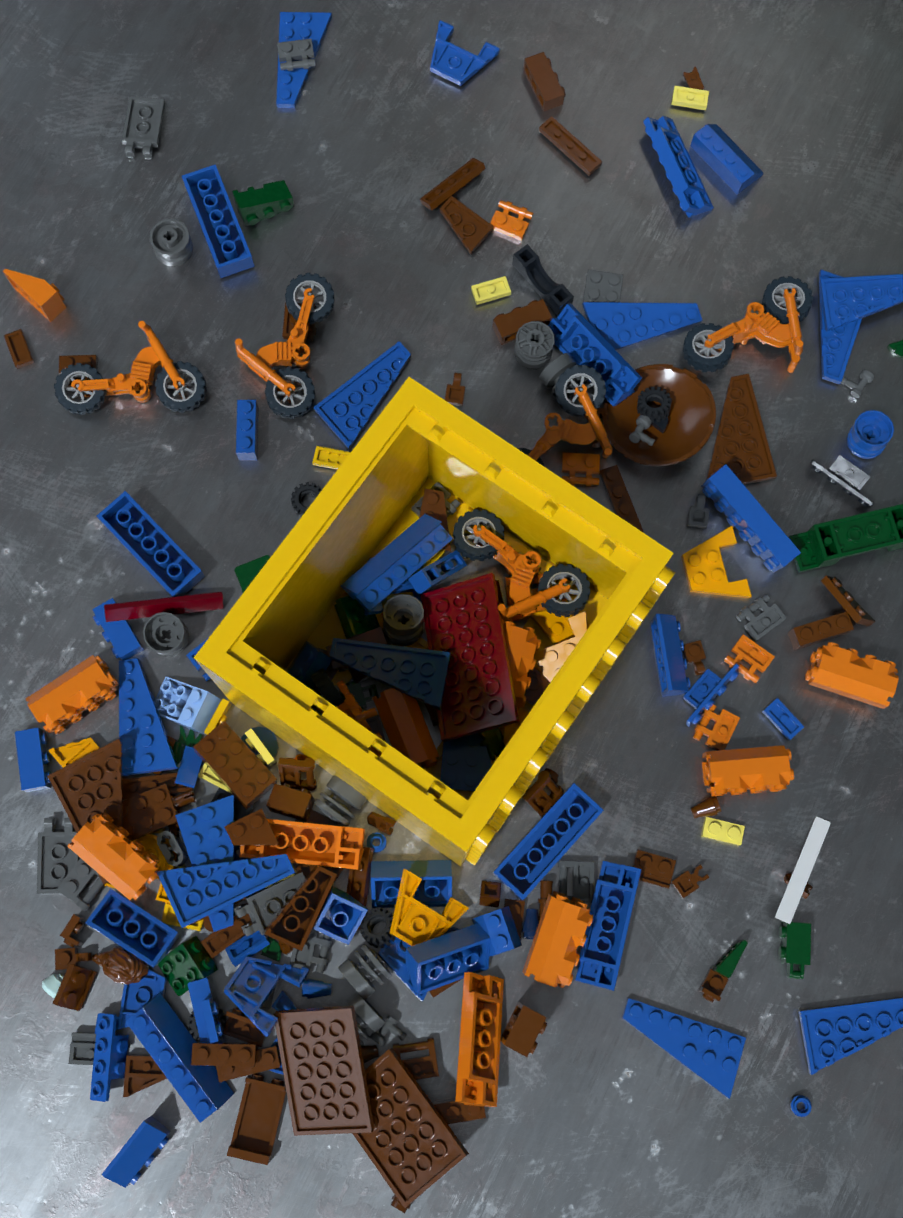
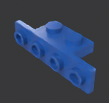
M737 663L723 679L707 669L684 695L683 699L696 709L686 722L688 727L692 724L696 725L702 718L701 713L705 709L708 711L715 703L713 699L725 692L727 689L725 685L729 681L733 682L738 677L739 665Z
M204 978L189 982L188 989L200 1042L210 1044L223 1043V1028L221 1022L218 1023V1006L213 1001L209 979Z
M98 1014L90 1100L109 1101L111 1080L125 1078L129 1035H115L116 1014Z

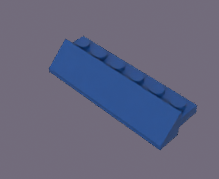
M662 116L659 120L647 117L643 121L646 127L645 131L652 140V147L659 155V162L666 170V177L672 183V190L678 196L681 209L686 212L688 218L712 210L714 207L673 119Z
M566 304L559 316L553 318L548 324V327L552 329L554 334V344L563 354L569 353L578 366L587 365L596 369L605 381V398L614 407L635 392L634 388L642 377L572 304Z
M424 514L347 579L341 587L369 613L437 555L453 538L441 526V521Z
M607 861L602 862L589 913L593 915V920L590 927L587 926L585 932L586 941L581 948L580 962L575 981L615 991L642 869Z
M161 993L125 1021L200 1123L234 1095L233 1090L226 1081L219 1082L215 1066L191 1065L192 1044L197 1042Z

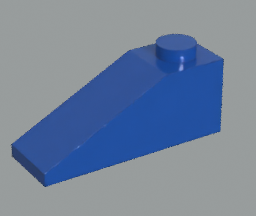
M455 550L424 567L408 580L417 594L420 595L465 568L467 564L460 553Z

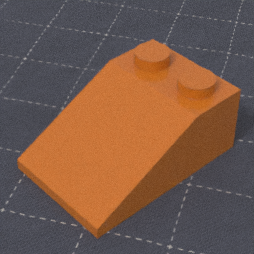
M9 269L3 270L12 287L50 322L66 309L63 302L65 299L53 283L49 284L44 279Z

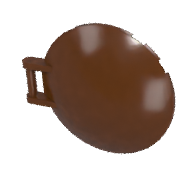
M653 364L635 369L642 377L634 388L635 392L614 407L606 400L604 407L597 409L599 418L603 419L610 444L626 458L648 466L673 465L692 457L707 443L716 421L715 401L708 386L691 371L685 368L682 370L670 364ZM653 386H655V390L658 387H661V391L665 389L666 394L669 393L672 400L665 432L662 434L654 426L650 425L648 429L643 430V433L651 439H655L652 446L641 440L638 443L630 441L629 436L635 431L637 427L636 420L640 416V413L638 414L637 402L641 391L645 392V388L651 390ZM651 401L647 403V405L652 408H658L661 406V404L656 401ZM597 439L592 442L594 448L602 447Z

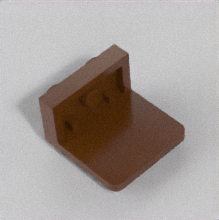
M238 1007L226 1012V1016L229 1017L223 1034L250 1044H256L259 1047L263 1046L266 1036Z

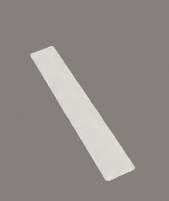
M815 817L775 918L788 924L791 923L831 822Z

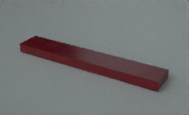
M213 592L104 605L106 622L152 617L161 612L182 614L223 609V593Z

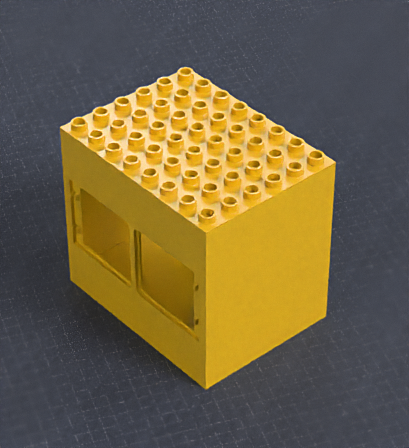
M408 377L201 647L194 659L233 705L268 728L308 758H312L317 765L328 773L339 777L365 796L367 801L461 867L465 860L475 866L496 832L498 833L519 799L525 794L540 769L545 765L676 573L666 566L674 553L411 377ZM436 482L451 493V497L447 500L448 502L452 503L455 499L460 502V505L456 508L457 511L447 517L449 534L452 538L454 525L458 522L460 516L463 517L466 512H473L474 509H478V511H482V509L487 510L488 513H494L495 517L501 520V525L504 527V541L522 555L529 551L537 552L540 555L539 569L541 570L539 574L549 571V568L552 566L557 567L558 564L567 566L569 564L573 565L572 567L579 568L582 574L585 573L587 581L589 580L590 582L588 602L585 608L579 611V613L586 611L587 622L590 627L555 677L549 682L550 684L536 704L533 706L526 702L524 708H520L529 712V714L507 745L504 726L499 727L504 737L502 740L505 748L499 757L495 756V760H491L492 767L474 792L452 790L440 781L443 741L436 749L439 755L437 764L430 768L425 766L421 768L286 672L306 641L316 648L326 650L327 646L332 645L333 638L346 639L334 606L336 600L348 595L341 585L362 568L369 558L376 556L419 519V516L411 510V507L424 495L425 488L430 489ZM465 531L466 534L473 535L469 531ZM440 550L437 555L418 571L439 560L445 551ZM561 579L556 580V581H554V582H556L557 584H559V582L561 581ZM575 584L570 588L572 590H578ZM413 592L394 593L395 596L400 594L413 596ZM569 594L572 600L577 597V595ZM383 612L375 614L380 627L383 628ZM530 617L524 627H530L535 630L534 634L537 635V639L541 640L539 650L555 645ZM420 637L414 644L407 645L406 647L427 649L428 643ZM534 666V668L542 674V672L536 666ZM349 669L343 672L338 670L332 679L333 684L336 685L341 680L344 683L350 682L352 676ZM313 704L317 706L316 709L318 711H320V709L324 711V713L321 716L311 709ZM373 746L382 753L381 756L378 757L369 748ZM434 792L440 798L437 799L432 793Z

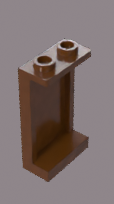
M252 1074V1076H247L245 1079L246 1084L227 1156L268 1165L271 1160L287 1093L284 1080L272 1078V1081L265 1080L263 1075Z

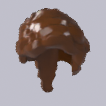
M115 946L104 953H97L92 955L91 958L92 961L103 967L104 974L115 983H138L142 976L148 974V964L121 946Z

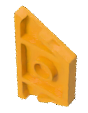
M547 610L530 616L554 644L575 637L568 621L570 617L562 615L557 617L554 613L550 614L547 612Z
M90 737L62 747L51 748L48 751L64 768L100 749V747Z

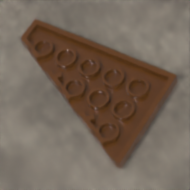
M749 374L733 376L729 380L707 479L725 464L743 485L771 480L777 477Z
M120 738L48 775L77 833L87 822L91 823L93 821L92 817L98 813L102 815L104 813L108 814L113 818V824L118 828L120 826L123 827L122 741ZM98 873L102 883H107L108 881Z

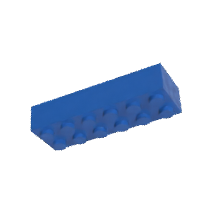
M216 164L182 175L186 191L220 278L255 267Z
M726 464L701 485L704 495L715 502L714 506L716 509L726 515L727 522L732 527L735 526L737 528L739 536L744 541H748L752 546L751 550L753 553L764 560L763 564L768 570L775 572L783 568L801 553Z
M126 491L97 515L101 523L171 597L184 596L205 577L202 570Z
M573 783L492 874L523 901L604 810Z

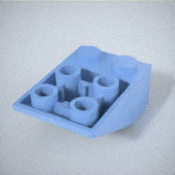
M166 676L154 703L158 708L160 717L205 735L204 731L221 699L206 690Z

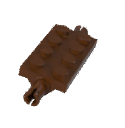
M163 784L124 800L123 828L129 832L127 838L130 841H134L178 823L175 815L178 814L180 807L196 802V798L193 797V791L189 790L175 796L170 792L168 784Z

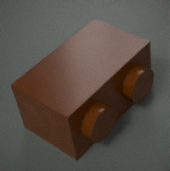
M285 783L281 785L274 784L266 805L271 812L307 822L315 801L311 792L302 788L300 790L292 789L291 785Z

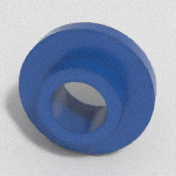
M374 832L368 836L367 847L374 848L373 852H381L386 847L387 842L383 834ZM374 839L380 840V844L378 846L373 845Z
M797 1095L791 1100L790 1108L796 1116L805 1117L811 1112L812 1105L806 1096ZM799 1102H802L804 1105L801 1110L797 1108Z

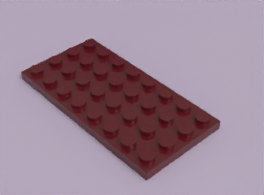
M489 573L421 594L428 650L450 652L451 654L441 711L437 709L441 740L447 742L519 722L502 616L498 610L500 604L495 575Z

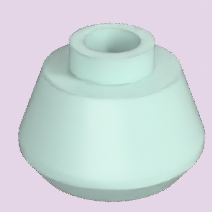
M62 973L50 975L42 981V988L51 997L55 998L65 975Z

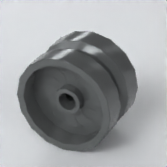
M168 218L160 220L153 226L149 239L156 258L162 264L175 267L184 264L190 259L194 247L188 228L183 222Z

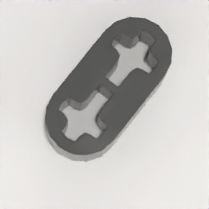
M169 831L161 832L157 837V844L166 861L174 867L183 866L187 860V855L177 836ZM166 836L171 838L169 839L171 847L164 843L166 841ZM173 851L180 855L178 862L173 860L175 858Z

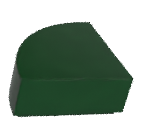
M903 340L887 346L893 355L903 358Z
M268 936L267 939L270 944L263 948L261 955L280 962L282 956L280 945L276 939Z

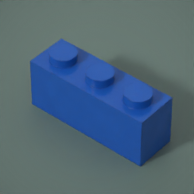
M237 400L236 454L239 460H258L259 407L256 400Z
M111 598L92 609L95 614L93 619L98 627L101 625L104 629L102 635L105 640L112 643L113 648L111 650L116 658L120 657L122 660H128L144 651V648L127 620L106 622L104 605L117 603Z
M40 728L16 731L15 739L21 790L32 792L51 788L48 775L52 773L48 770L50 755L46 751L45 744L48 743L46 732Z

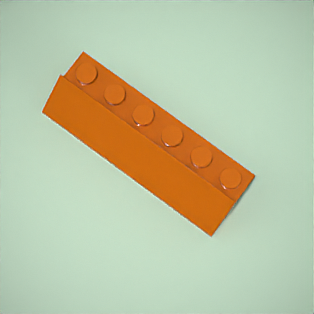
M267 819L278 841V845L240 846L239 857L254 859L287 854L291 863L358 870L364 852L365 829Z
M464 972L455 1102L464 1103V1105L497 1107L504 979Z

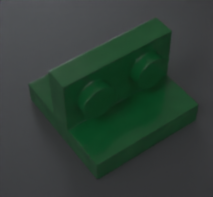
M348 596L336 600L334 606L346 639L380 627L376 615H365L364 608L356 599L353 600Z

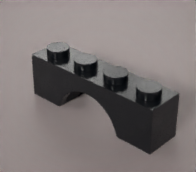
M528 244L513 254L512 265L557 316H559L566 304L573 303L574 296L563 284L554 282L547 275L541 265L539 256Z

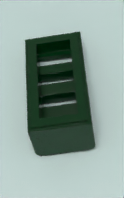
M739 940L712 970L726 978H730L748 944L747 941Z

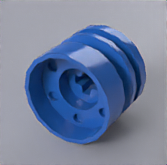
M876 410L865 411L858 416L848 432V448L859 458L872 459L879 456L893 437V422L883 412Z

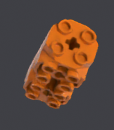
M505 621L503 628L518 711L520 708H524L526 703L524 694L531 683V678L527 677V673L529 670L534 669L536 663L534 654L535 651H538L541 640L537 639L533 628L516 627L515 623Z
M828 642L827 646L822 645L818 647L817 651H813L811 654L810 662L812 665L805 674V680L808 681L809 685L882 709L889 706L890 702L887 699L888 697L893 698L899 676L895 675L898 673V670L895 668L896 664L894 662H883L877 660V657L873 655H865V658H860L857 650L851 648L843 649L833 642Z
M92 655L25 699L29 702L27 705L39 723L44 722L46 724L43 726L45 731L49 733L55 732L57 735L65 731L66 726L70 723L79 722L83 718V711L93 712L104 701L114 699L117 696L115 691L119 682L114 675L107 671L109 667L99 655Z
M394 688L381 692L379 699H377V696H374L373 701L391 746L420 767L430 768L436 765L439 755L417 700Z
M784 745L710 751L702 754V758H706V762L702 763L703 781L705 786L710 787L707 789V793H711V797H721L727 794V792H731V796L742 795L747 790H750V794L762 793V791H767V789H770V792H779L787 789L786 786L790 785V780H794V771L790 768L789 762L791 760L790 749H785Z
M106 813L103 815L95 814L92 817L93 821L91 823L87 822L73 837L72 843H69L67 847L126 898L137 900L147 889L145 884H150L158 877L156 871H159L160 866L158 863L160 859L153 853L148 854L144 850L145 846L138 840L130 841L127 838L129 832L120 826L118 828L113 824L114 820Z
M557 891L548 894L522 971L525 976L530 977V974L535 975L534 980L552 987L559 986L564 988L565 985H571L573 980V974L571 973L573 967L577 966L580 954L576 953L577 947L585 944V932L587 926L590 927L593 920V915L589 914L588 904L575 897L569 900L565 894Z

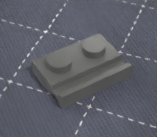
M73 1032L71 1034L72 1042L70 1044L68 1064L93 1065L96 1034Z

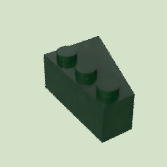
M284 180L263 184V188L254 189L252 186L247 188L248 191H232L237 211L245 227L255 225L263 219L272 218L280 212H287L294 207L293 197Z

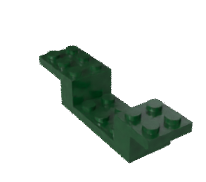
M903 504L815 524L807 532L790 535L788 538L801 552L794 558L798 573L835 565L841 558L887 548L888 552L902 549Z

